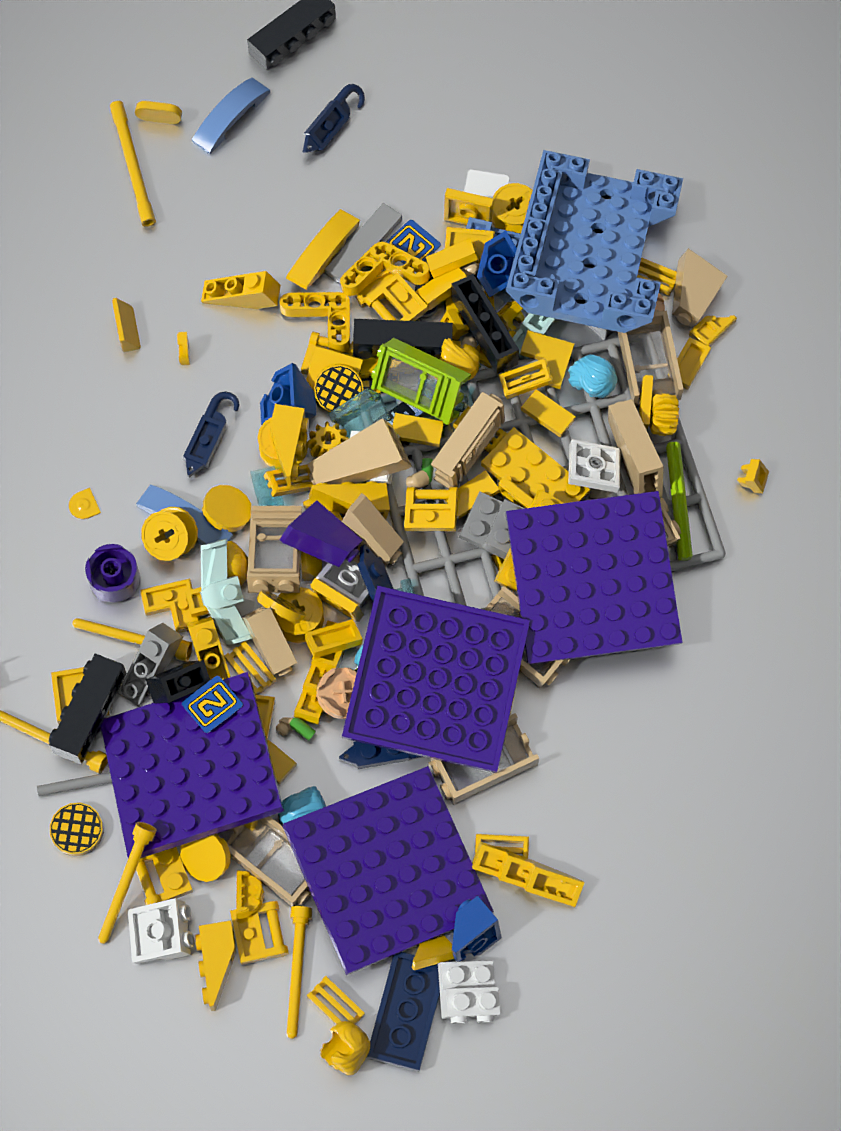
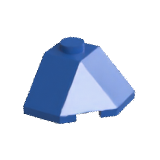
M506 230L484 244L477 278L489 298L507 287L517 248Z
M291 363L276 371L271 380L274 384L269 394H264L260 402L261 425L272 417L275 404L305 408V418L311 419L315 417V392L297 365Z
M476 896L473 900L468 899L464 901L456 912L452 952L457 962L465 960V954L471 953L474 957L481 955L502 938L498 919L479 896Z

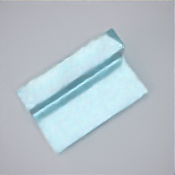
M368 388L328 413L332 422L338 423L343 429L345 428L347 431L346 437L350 438L351 431H362L382 418L386 421L390 420L381 394Z

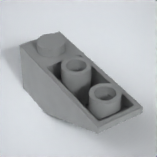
M164 623L148 630L118 693L139 707L150 692L145 679L164 672L173 659L184 636Z

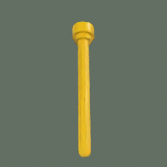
M76 618L72 622L73 626L77 629L139 645L142 644L145 635ZM181 641L174 655L176 660L188 662L192 652V642Z
M0 710V722L50 744L48 741L51 733ZM99 750L97 752L88 751L84 759L89 769L99 774L104 771L108 763L106 753Z
M136 822L132 834L134 835L133 840L135 843L98 936V940L102 944L109 941L144 847L150 841H153L157 829L148 823Z
M292 906L290 918L293 919L292 924L295 925L287 1021V1036L290 1039H294L298 1033L306 925H309V920H312V908L306 906Z

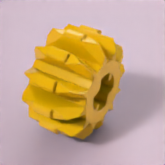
M662 393L655 394L652 398L649 426L652 434L667 436L673 435L676 432L679 418V401L676 395Z
M328 421L325 422V427L317 424L316 431H310V440L307 441L308 448L311 449V456L319 457L349 439L346 437L347 431L345 428L339 430L338 423L331 427Z

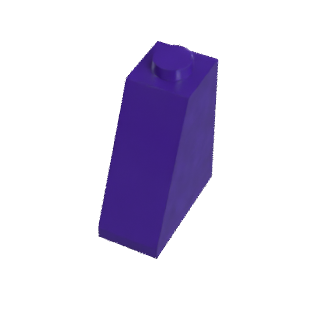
M317 500L288 525L279 539L288 546L337 567H340L346 561L351 563L360 551L357 548L363 541Z

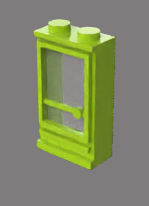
M395 338L380 346L377 352L378 363L371 375L373 379L371 389H378L442 420L446 425H449L459 417L460 412L454 409L464 398V393L460 392L462 384L470 379V373Z

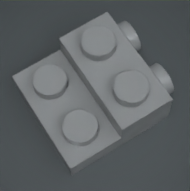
M479 491L458 538L505 559L510 549L505 512L525 508L506 499L502 502Z

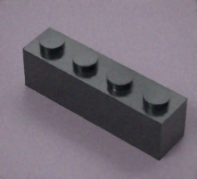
M331 0L298 1L247 39L249 54L266 70L273 65L279 64L290 52H295L302 43L314 38L317 32L334 22L336 19L335 4Z
M474 274L451 283V299L496 374L518 365L519 349Z
M354 319L353 356L362 359L378 358L377 352L380 346L395 338L440 359L444 339L450 338L452 340L453 323Z
M96 653L91 661H87L83 669L84 676L81 682L76 683L73 688V698L69 706L66 705L61 712V722L58 728L53 729L49 736L48 742L53 754L82 765L127 674L122 663Z

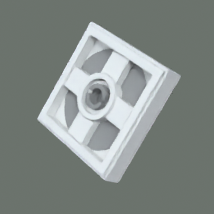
M572 439L569 444L568 484L617 493L620 488V448Z

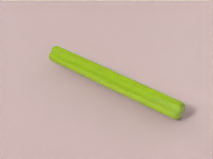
M679 442L667 443L666 451L673 516L681 530V534H679L680 540L677 542L678 559L680 561H689L692 559L693 554L681 446Z

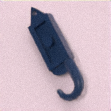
M356 84L346 85L327 104L303 133L305 135L303 153L323 150L350 118V108L346 99L352 92L357 93L359 96L357 107L359 109L362 108L365 96L360 86Z
M224 391L214 395L204 415H202L183 455L189 478L201 469H207L226 429V419L217 411L220 403L225 399H229L234 403V411H238L240 406L239 400L233 393Z
M365 544L361 546L360 562L357 566L371 600L374 602L377 586L394 588L381 557H376Z
M354 741L353 746L339 756V760L355 765L358 769L405 762L409 761V759L421 758L422 756Z

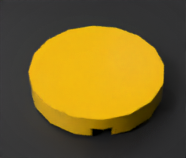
M218 485L212 487L206 493L203 499L202 511L206 520L216 529L236 532L243 529L251 518V502L238 488L230 485Z
M217 833L181 845L180 857L183 866L197 880L204 882L216 880L225 873L230 865L228 844Z

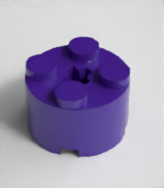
M118 544L100 546L86 561V576L92 592L99 600L115 603L124 601L136 594L140 582L139 569L134 555L123 546Z

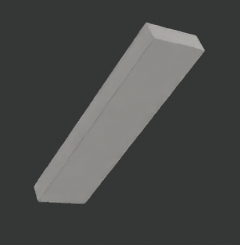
M382 203L325 268V273L340 283L342 275L374 244L385 240L402 220V215L385 203Z

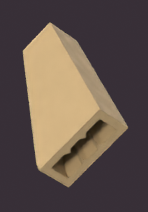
M633 400L620 401L609 405L608 422L617 447L620 448V455L634 493L659 491V497L661 498L663 494L664 467Z
M383 418L307 464L311 472L309 473V478L314 485L318 483L341 484L344 482L356 484L412 467L393 425Z

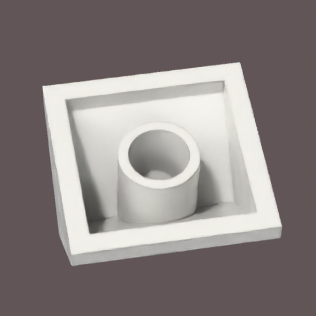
M346 561L340 567L327 563L316 578L358 604L361 609L370 595L357 566L358 563Z

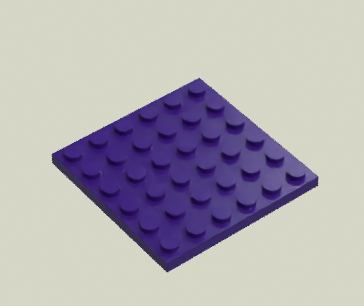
M659 491L505 512L521 618L530 620L525 642L527 663L529 665L683 643Z
M377 586L342 738L497 773L530 620Z
M248 672L223 680L240 699L243 706L209 733H205L182 706V702L193 693L169 703H151L104 719L101 730L128 858L135 843L132 833L136 822L148 823L157 829L153 841H150L144 847L140 857L143 858L284 812L251 677Z
M429 766L282 825L346 975L454 930L456 912L460 905L468 899L473 900L476 896H479L490 911L494 912L476 871L472 869L473 864Z

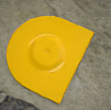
M90 488L74 494L69 501V510L76 518L87 519L101 513Z

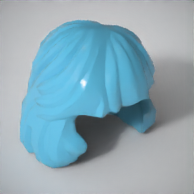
M589 354L575 361L568 369L570 373L568 381L571 386L577 388V390H582L583 388L590 397H607L616 387L618 379L614 366L603 357Z
M308 787L299 793L285 798L282 801L284 812L278 813L279 824L282 826L288 821L326 807L325 801L317 787Z

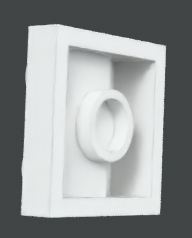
M175 898L128 909L133 963L141 964L158 959L170 960L191 955L190 948L194 946V936L191 931H188L187 921L191 920L192 913L185 901Z
M493 961L438 963L442 1019H451V1023H466L467 1018H477V1022H492L493 1017L500 1015L499 988L495 987Z

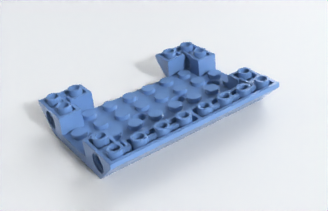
M543 150L506 292L527 313L621 333H626L651 323L661 282L637 278L648 227L675 216L683 178L636 169L634 182L588 173L590 159ZM601 196H609L611 199H603ZM599 229L603 233H595L592 230ZM585 264H592V265H594L595 267H594V268H587V267H585L584 265H585ZM582 299L587 303L579 304L575 300Z

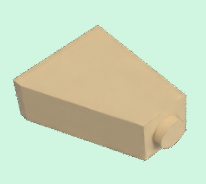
M689 248L678 260L672 315L677 317L681 324L692 328L701 319L728 276Z
M361 493L347 510L342 522L363 540L357 548L359 551L360 547L365 544L376 557H381L385 568L389 563L394 565L402 555L399 549L404 541L370 500Z
M261 606L242 616L241 618L269 671L272 674L278 673L279 676L292 671V665L296 664L297 661L271 608Z

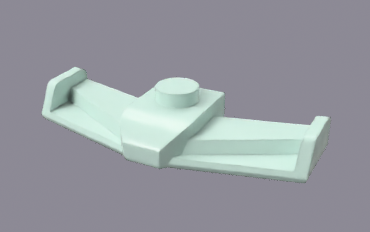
M227 539L201 545L200 594L203 605L208 609L227 645L252 639L234 605L244 601L238 576L227 578Z

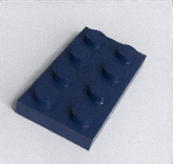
M400 952L393 955L370 1040V1051L366 1058L420 1072L440 995L438 964L413 970L412 965L415 955Z

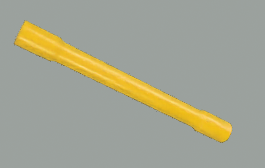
M114 101L110 104V110L119 134L138 204L137 208L141 223L145 227L152 226L156 223L144 185L128 127L124 104L122 101Z

